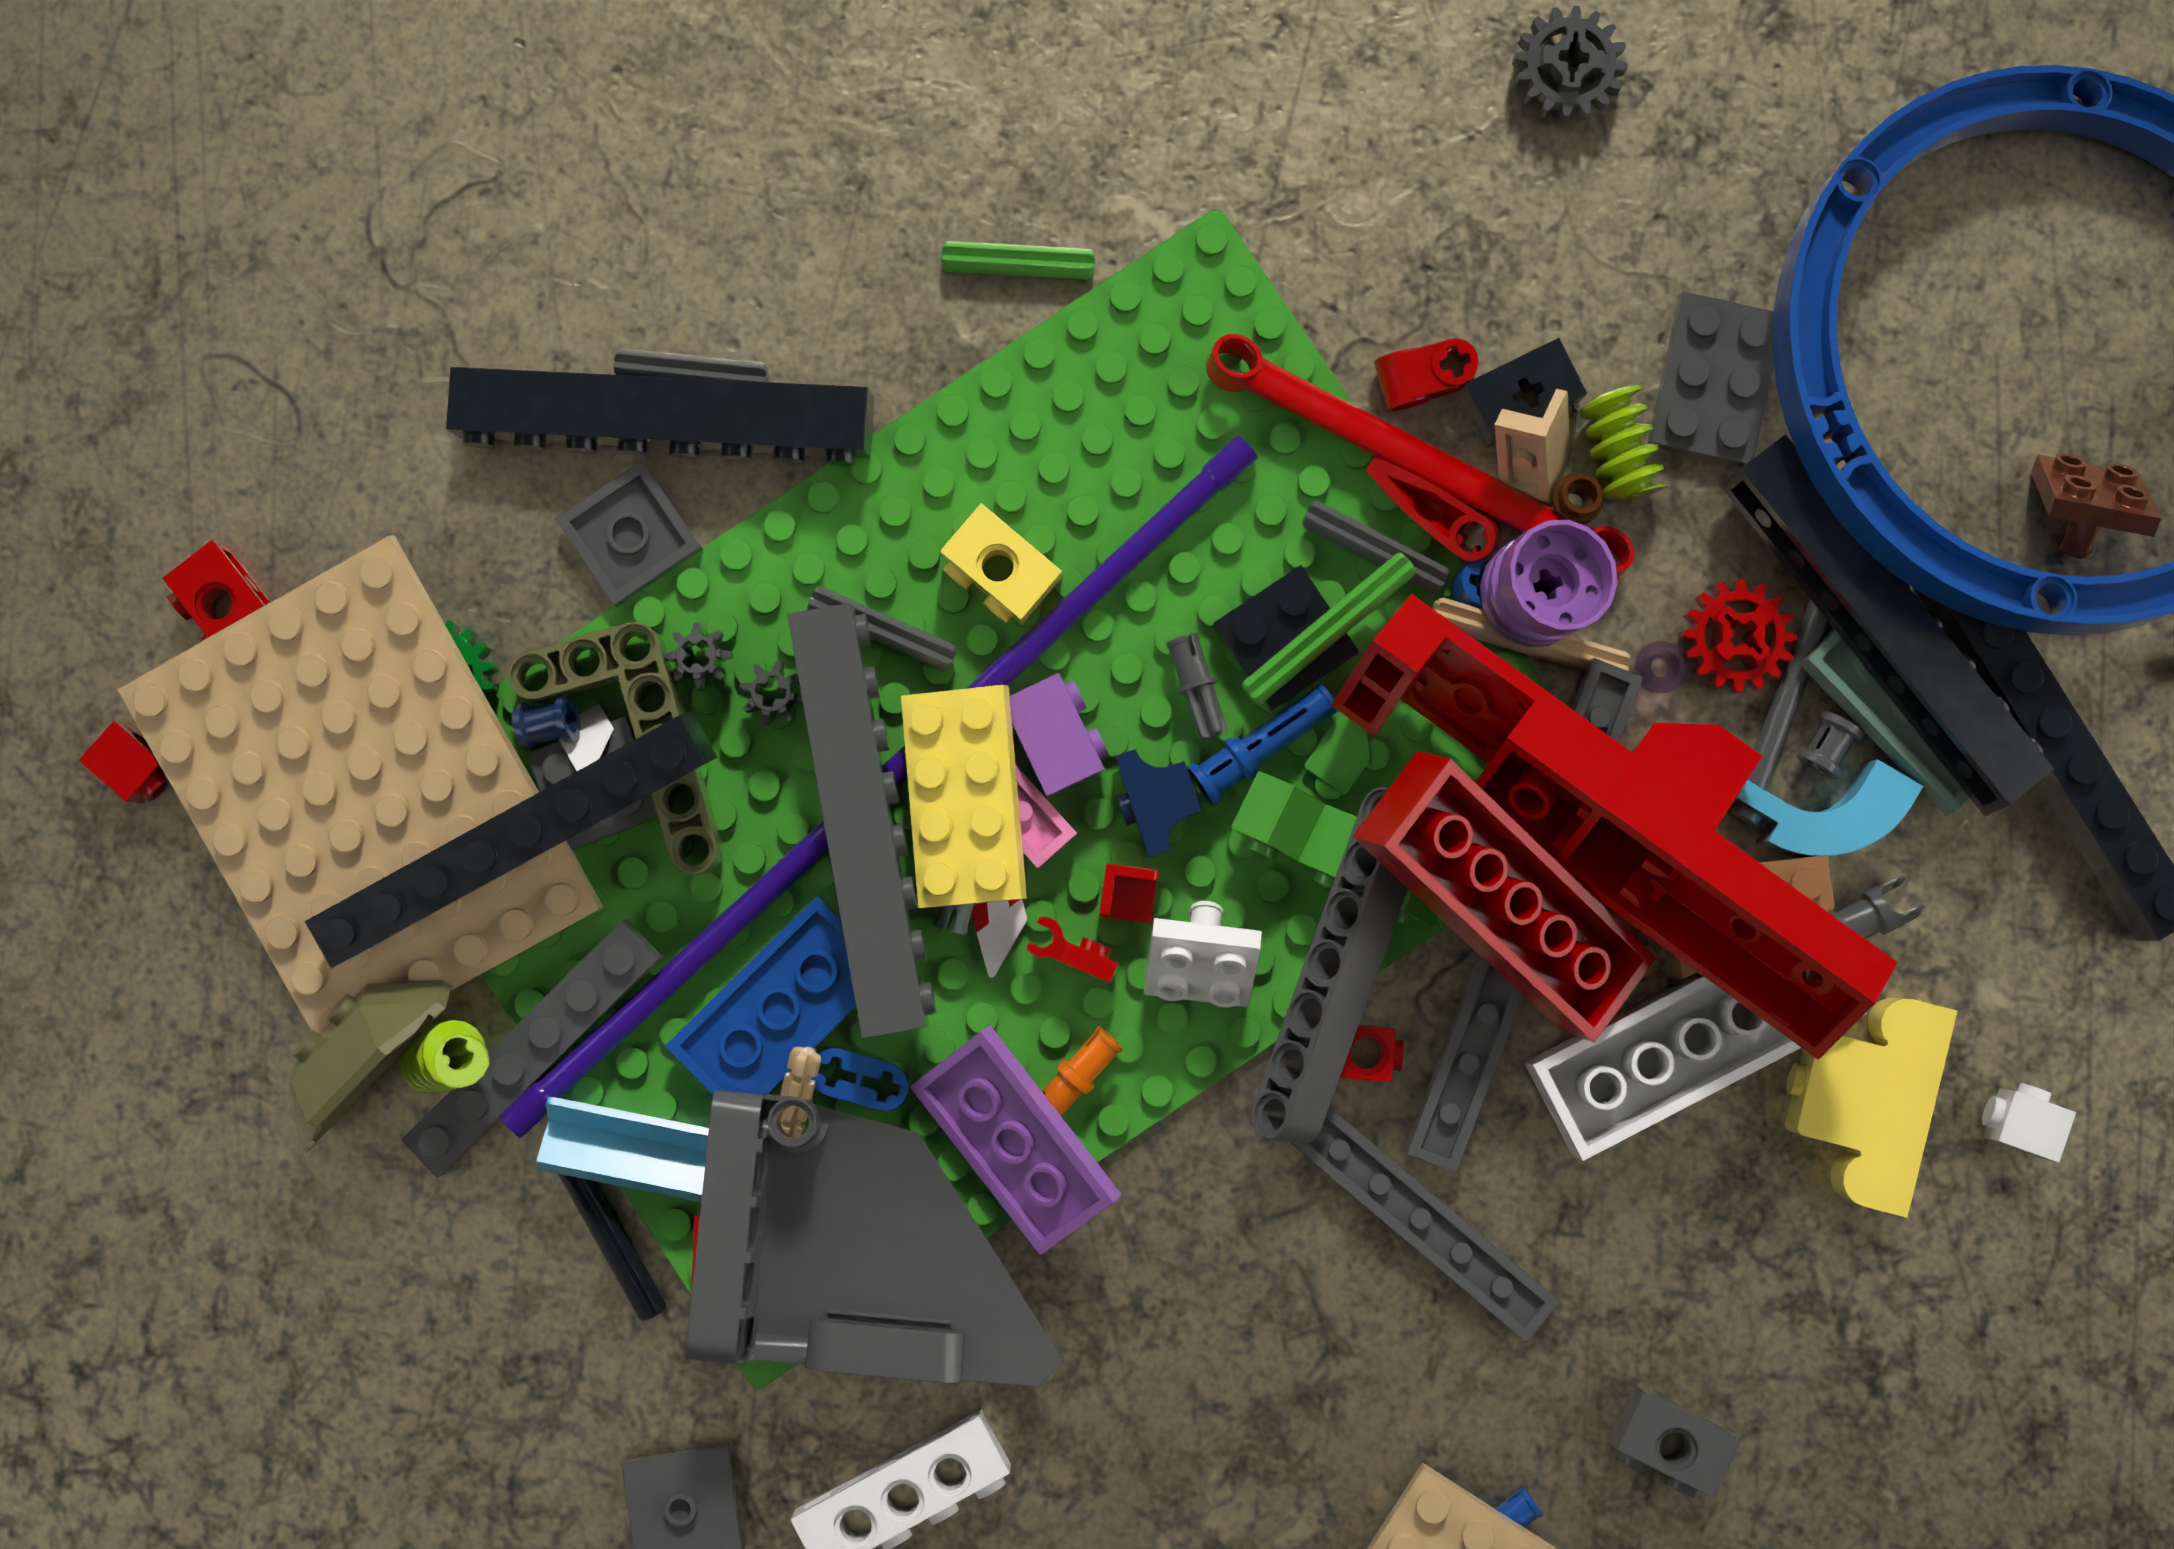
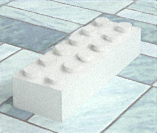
M1697 972L1616 1014L1595 1043L1578 1036H1573L1525 1061L1524 1064L1573 1157L1584 1161L1801 1047Z

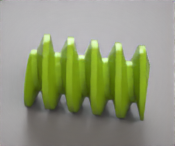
M1642 385L1627 386L1594 397L1579 412L1582 419L1597 420L1585 430V436L1590 440H1602L1601 443L1590 450V455L1595 460H1608L1595 472L1598 479L1613 480L1612 483L1602 489L1603 497L1606 500H1630L1668 488V485L1652 484L1651 478L1664 470L1663 465L1648 464L1646 462L1647 457L1659 450L1658 444H1644L1640 440V438L1653 430L1652 424H1641L1635 421L1637 416L1648 409L1647 404L1630 402V397L1643 389Z
M450 1020L428 1026L397 1058V1065L400 1075L415 1092L429 1094L474 1084L484 1076L490 1061L484 1039L478 1030L465 1021Z

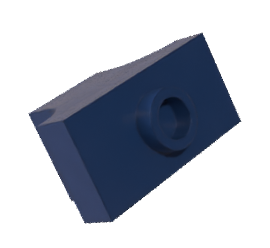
M1136 749L1116 755L1115 761L1126 793L1118 795L1117 799L1126 825L1137 824L1148 858L1168 852V837L1172 827L1178 821L1201 812L1185 761L1167 767H1155L1144 762Z

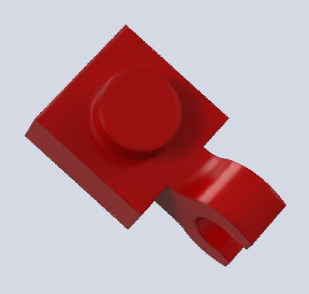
M1039 917L1037 923L1048 927L1052 931L1053 940L1047 947H1039L1036 944L1028 943L1026 949L1031 954L1038 957L1053 958L1104 981L1111 982L1118 962L1108 959L1112 948L1085 937L1082 938L1080 945L1077 946L1064 938L1062 928L1055 920L1048 917Z

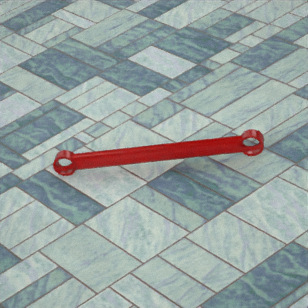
M1227 334L1220 337L1207 358L1205 365L1207 375L1212 383L1220 389L1229 392L1248 390L1360 449L1419 476L1457 499L1523 533L1548 520H1562L1552 507L1264 359L1256 343L1248 337L1239 334ZM1231 353L1239 356L1246 362L1250 372L1236 373L1230 371L1220 361L1219 354ZM1599 526L1595 529L1589 527L1606 542L1608 548L1617 556L1619 564L1616 565L1617 580H1619L1634 561L1635 551L1632 542L1619 529L1610 526Z

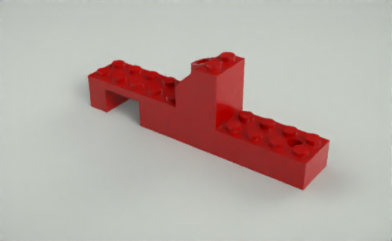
M1413 594L1407 598L1372 640L1331 706L1375 737L1399 705L1404 702L1482 758L1488 765L1475 783L1592 896L1818 1060L1876 1003L1898 963L1715 831L1763 757L1719 724L1654 723L1631 752Z

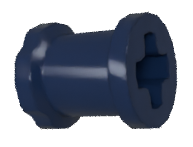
M570 695L558 696L555 702L531 707L528 703L516 704L513 708V731L519 746L523 750H533L540 742L560 738L565 742H574L579 739L581 728L580 716L577 706Z

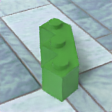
M1258 771L1231 829L1249 838L1245 848L1271 861H1274L1277 854H1280L1316 872L1313 881L1331 890L1357 817L1321 802L1292 784ZM1408 889L1396 923L1409 928L1414 919L1433 928L1438 916Z

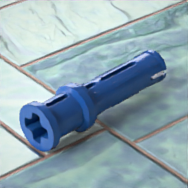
M1320 683L1314 690L1276 714L1272 719L1240 740L1238 737L1232 739L1230 737L1224 741V749L1200 765L1193 763L1188 766L1189 774L1210 804L1216 805L1220 802V795L1244 778L1250 781L1254 779L1258 771H1260V764L1290 743L1296 741L1331 715L1338 713L1339 711L1331 706L1334 698Z

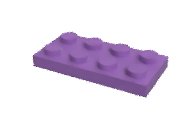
M988 1025L910 1086L911 1090L1039 1255H1042L1112 1205L1122 1195L991 1025Z

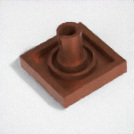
M2059 453L2055 457L2037 455L2031 474L2048 516L2068 521L2063 536L2058 543L2061 552L2080 559L2091 557L2092 548L2100 527L2150 537L2155 536L2161 516L2141 475L2135 469L2118 463H2110L2107 467L2087 464L2083 459L2066 453Z

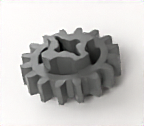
M1574 5L1569 17L1563 18L1562 12L1558 7L1552 8L1548 24L1537 16L1530 26L1532 34L1523 32L1517 45L1524 51L1515 54L1512 65L1524 70L1517 74L1514 84L1518 87L1528 85L1530 90L1523 100L1526 105L1533 103L1537 99L1543 103L1540 116L1545 117L1550 113L1551 109L1559 110L1560 123H1566L1571 111H1576L1581 121H1585L1591 114V105L1602 112L1610 103L1607 94L1616 96L1623 84L1615 77L1625 74L1628 69V63L1616 60V58L1622 55L1626 45L1625 42H1611L1610 38L1617 28L1614 24L1608 25L1603 29L1597 25L1600 17L1599 12L1595 11L1586 20L1581 18L1580 6ZM1562 34L1560 42L1555 46L1545 45L1544 49H1539L1549 38ZM1587 40H1589L1597 48V50H1595ZM1569 48V58H1572V66L1577 68L1570 81V71H1568L1567 62L1562 61ZM1542 79H1545L1554 90L1549 88ZM1595 80H1601L1591 91L1578 95V90L1584 83L1594 84Z

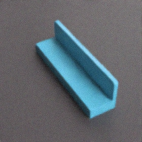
M548 1097L546 1103L548 1123L536 1161L538 1170L701 1202L709 1128L556 1097Z

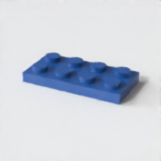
M816 896L665 1045L713 1095L715 1090L769 1094L784 1079L786 1072H791V1069L787 1068L790 1052L794 1047L805 1048L808 1046L815 1049L856 1008L841 918L819 896Z

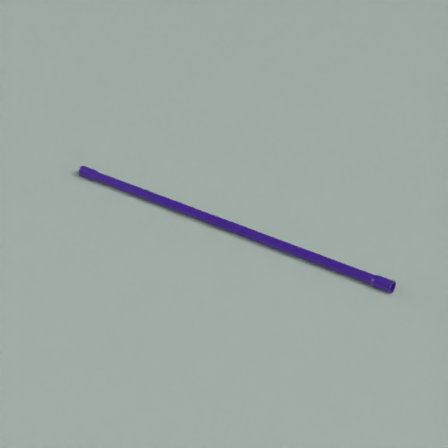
M1236 435L1203 466L1201 472L967 688L995 685L1008 686L1218 491L1229 486L1258 459L1257 454L1249 444ZM905 745L883 764L884 773L894 772L897 787L908 778ZM824 820L541 1081L532 1084L499 1116L508 1129L517 1137L522 1138L547 1115L546 1103L548 1097L561 1098L823 857L829 851Z

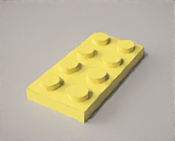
M995 685L901 696L918 908L1027 899L1009 686Z

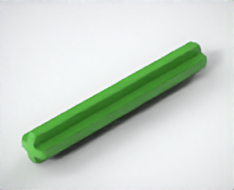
M1401 552L1391 557L1249 676L1242 684L1243 690L1249 698L1257 705L1264 703L1413 578L1416 574V569L1412 562Z

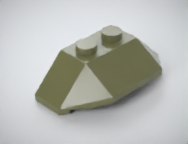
M444 980L366 984L354 998L346 994L338 1001L327 1017V1020L330 1021L329 1025L320 1034L312 1030L303 1038L293 1052L297 1062L290 1078L298 1147L308 1153L317 1141L431 1022L446 1009L451 985Z

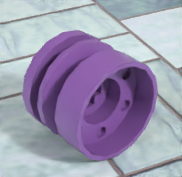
M1548 520L1529 529L1517 537L1516 540L1499 549L1486 564L1480 583L1482 607L1491 625L1507 640L1526 647L1550 646L1596 622L1610 607L1618 584L1616 562L1606 542L1589 527L1571 520ZM1533 587H1542L1544 592L1536 593Z

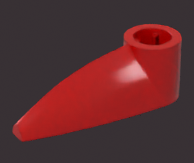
M1374 457L1366 468V471L1408 516L1456 556L1464 560L1476 561L1490 556L1497 550L1501 542V530L1498 522L1492 516L1478 513L1432 483L1377 457ZM1479 523L1485 528L1482 537L1487 543L1483 549H1481L1480 545H1477L1472 550L1465 544L1468 536L1463 531L1468 524L1470 528H1473Z

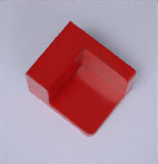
M1106 863L1099 917L1151 924L1159 870Z

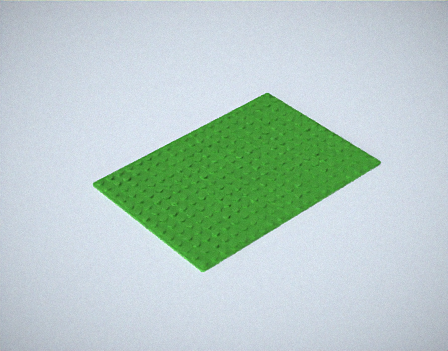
M1213 209L874 433L872 435L871 459L857 458L855 466L826 465L702 547L701 551L618 607H612L561 641L563 642L624 623L639 622L646 624L661 636L667 653L676 651L679 644L672 634L677 632L684 637L691 635L694 623L699 622L703 627L706 637L717 630L724 634L723 640L720 642L721 645L718 648L731 652L733 659L722 662L719 668L726 679L722 681L712 675L707 678L704 690L696 688L693 676L689 679L686 678L680 683L676 681L684 713L693 712L718 757L700 768L722 841L723 856L720 864L707 874L696 875L679 870L669 856L659 818L574 850L573 853L603 907L481 974L514 1026H516L622 920L627 919L663 957L546 1075L823 821L803 704L794 703L790 709L793 715V722L790 723L782 715H775L771 725L765 726L762 721V709L753 713H747L743 709L752 697L751 693L740 688V683H753L757 677L753 668L755 664L763 668L765 672L772 671V667H774L777 660H780L784 663L785 678L788 675L797 674L787 614L806 611L809 599L816 587L821 586L948 641L957 648L950 668L947 671H942L871 640V646L862 647L865 667L875 666L879 683L880 698L871 699L875 720L884 719L890 750L881 752L882 763L885 764L905 745L901 696L966 689L1201 472L1203 466L1236 435L1249 444L1257 454L1258 459L1229 486L1218 491L1008 685L1009 694L1013 695L1057 673L1060 674L1064 684L1074 680L1087 708L1078 712L1086 731L1094 728L1098 730L1109 757L1101 760L1104 772L1047 799L1012 725L1016 766L1077 834L1039 869L1023 854L1027 899H1022L1027 921L993 978L988 976L972 914L967 927V935L952 932L957 915L956 909H954L950 926L947 930L934 926L940 907L909 909L912 931L922 929L927 954V961L918 962L921 982H931L935 998L936 1014L927 1015L929 1026L862 1038L857 1008H855L815 1050L819 1054L830 1048H843L893 1062L902 1067L907 1073L911 1086L988 1025H991L1042 1091L1059 1073L1056 1067L1063 1059L1069 1061L1092 1036L1095 1029L1100 1026L1115 1038L1124 1049L1120 1053L1118 1052L1093 1080L1092 1083L1095 1087L1088 1095L1082 1093L1061 1116L1098 1163L1277 1041L1331 890L1313 881L1316 872L1280 854H1277L1275 860L1271 861L1245 848L1249 838L1231 829L1254 779L1250 781L1244 778L1221 794L1220 802L1213 806L1205 798L1189 774L1201 812L1178 821L1172 827L1168 837V852L1148 858L1137 824L1126 825L1117 799L1118 795L1124 794L1126 791L1115 756L1136 749L1140 758L1151 766L1167 767L1185 761L1186 767L1193 763L1200 765L1224 749V741L1230 737L1232 739L1238 737L1240 740L1272 719L1276 714L1314 690L1320 683L1335 700L1372 640L1407 598L1413 594L1431 608L1439 598L1444 597L1455 601L1452 594V581L1455 574L1465 566L1458 556L1443 546L1408 516L1370 476L1366 468L1376 456L1248 390L1229 392L1220 389L1212 383L1207 375L1205 365L1214 344L1222 336L1239 334L1248 337L1256 343L1264 359L1354 405L1221 210ZM1231 353L1219 354L1220 361L1230 371L1236 373L1250 372L1246 362L1239 356ZM1314 501H1319L1448 568L1449 576L1443 588L1437 594H1432L1410 582L1405 583L1347 632L1359 650L1356 656L1272 711L1269 710L1265 702L1257 705L1245 693L1242 684L1248 677L1213 626L1215 621L1300 565H1302L1330 608L1380 568L1372 562L1303 527V519ZM980 503L1062 570V579L1023 625L1013 617L1007 624L1004 623L983 605V602L988 597L973 583L967 590L964 589L942 570L948 562L942 558L940 550ZM993 556L985 563L983 573L992 581H1004L1012 574L1014 565L1005 556ZM1471 579L1469 583L1477 587V595L1481 596L1480 588L1477 586L1475 581ZM1192 633L1199 634V641L1211 677H1217L1218 682L1213 686L1227 726L1225 733L1205 740L1197 737L1185 697L1177 693L1176 689L1181 686L1169 649L1166 646L1168 641L1184 635L1188 638V635ZM636 635L629 640L626 646V655L630 661H641L649 654L651 644L648 636ZM1477 640L1550 693L1523 653ZM709 645L704 649H700L697 646H693L688 653L692 656L693 661L689 667L695 663L705 667L709 663L710 659L705 654L706 650L710 647ZM594 649L585 650L577 657L575 665L581 677L589 676L598 669L600 660L597 651ZM670 661L672 671L675 676V673L678 671L677 668L679 667V664L677 662ZM536 664L527 671L525 684L531 692L538 691L547 684L549 677L546 666L544 664ZM507 677L496 684L499 687L498 693H485V697L540 792L527 754L559 742V739L540 742L533 750H523L519 746L513 731L512 712L516 704L528 703L531 707L554 703L555 701L536 703L520 697L512 690ZM774 680L771 688L763 687L761 691V696L769 702L768 707H773L775 699L784 700L786 696V691L778 685L779 680ZM620 682L571 696L579 714L599 704L610 722L625 716L629 718L631 723ZM798 684L795 692L801 695L800 684ZM660 685L647 687L640 697L643 710L647 713L659 710L664 704L665 692ZM1402 702L1375 737L1367 732L1371 761L1347 794H1342L1304 766L1340 711L1331 715L1296 741L1259 765V769L1262 773L1300 788L1329 806L1357 817L1366 795L1378 787L1389 788L1417 751L1450 758L1474 782L1488 763L1409 705ZM907 778L897 787L899 803L890 804L893 825L903 824L908 855L899 857L903 878L912 876L917 897ZM687 785L678 786L671 792L669 797V805L677 815L688 812L693 807L695 801L694 793ZM694 836L685 843L683 851L686 861L695 866L707 859L709 845L706 839L702 836ZM829 851L563 1095L562 1099L709 1128L713 1094L665 1045L816 896H819L840 917ZM1106 863L1159 870L1151 924L1099 917ZM1199 901H1211L1223 908L1221 926L1262 931L1260 953L1249 1006L1219 1007L1210 1002L1185 999L1167 1001L1158 996L1143 995L1154 918L1190 922L1189 913L1191 905ZM1039 917H1048L1055 920L1061 926L1064 938L1077 946L1080 945L1082 938L1085 937L1112 948L1108 959L1118 962L1111 982L1104 981L1053 958L1038 957L1031 954L1026 949L1028 943L1036 944L1039 947H1047L1053 940L1052 931L1048 927L1037 923ZM1439 917L1433 928L1414 919L1409 928L1395 923L1378 973L1445 929L1448 925ZM834 1057L830 1064H822L820 1066V1072L827 1075V1085L835 1087V1084L840 1079L856 1082L858 1074L841 1068L842 1059L839 1057ZM885 1071L880 1079L864 1076L862 1084L876 1088L878 1090L877 1099L881 1101H886L890 1094H899L900 1086L893 1083V1073ZM784 1079L769 1093L770 1095L781 1094ZM910 1086L906 1099L898 1107L888 1111L876 1110L830 1097L814 1088L811 1102L815 1105L919 1133L985 1237H988L1012 1220L911 1090ZM808 1117L805 1122H801V1124L806 1125L804 1133L806 1132L809 1125ZM620 1186L691 1293L694 1216L700 1214L701 1202ZM747 1360L743 1365H737L748 1382L754 1388L761 1389L798 1364Z

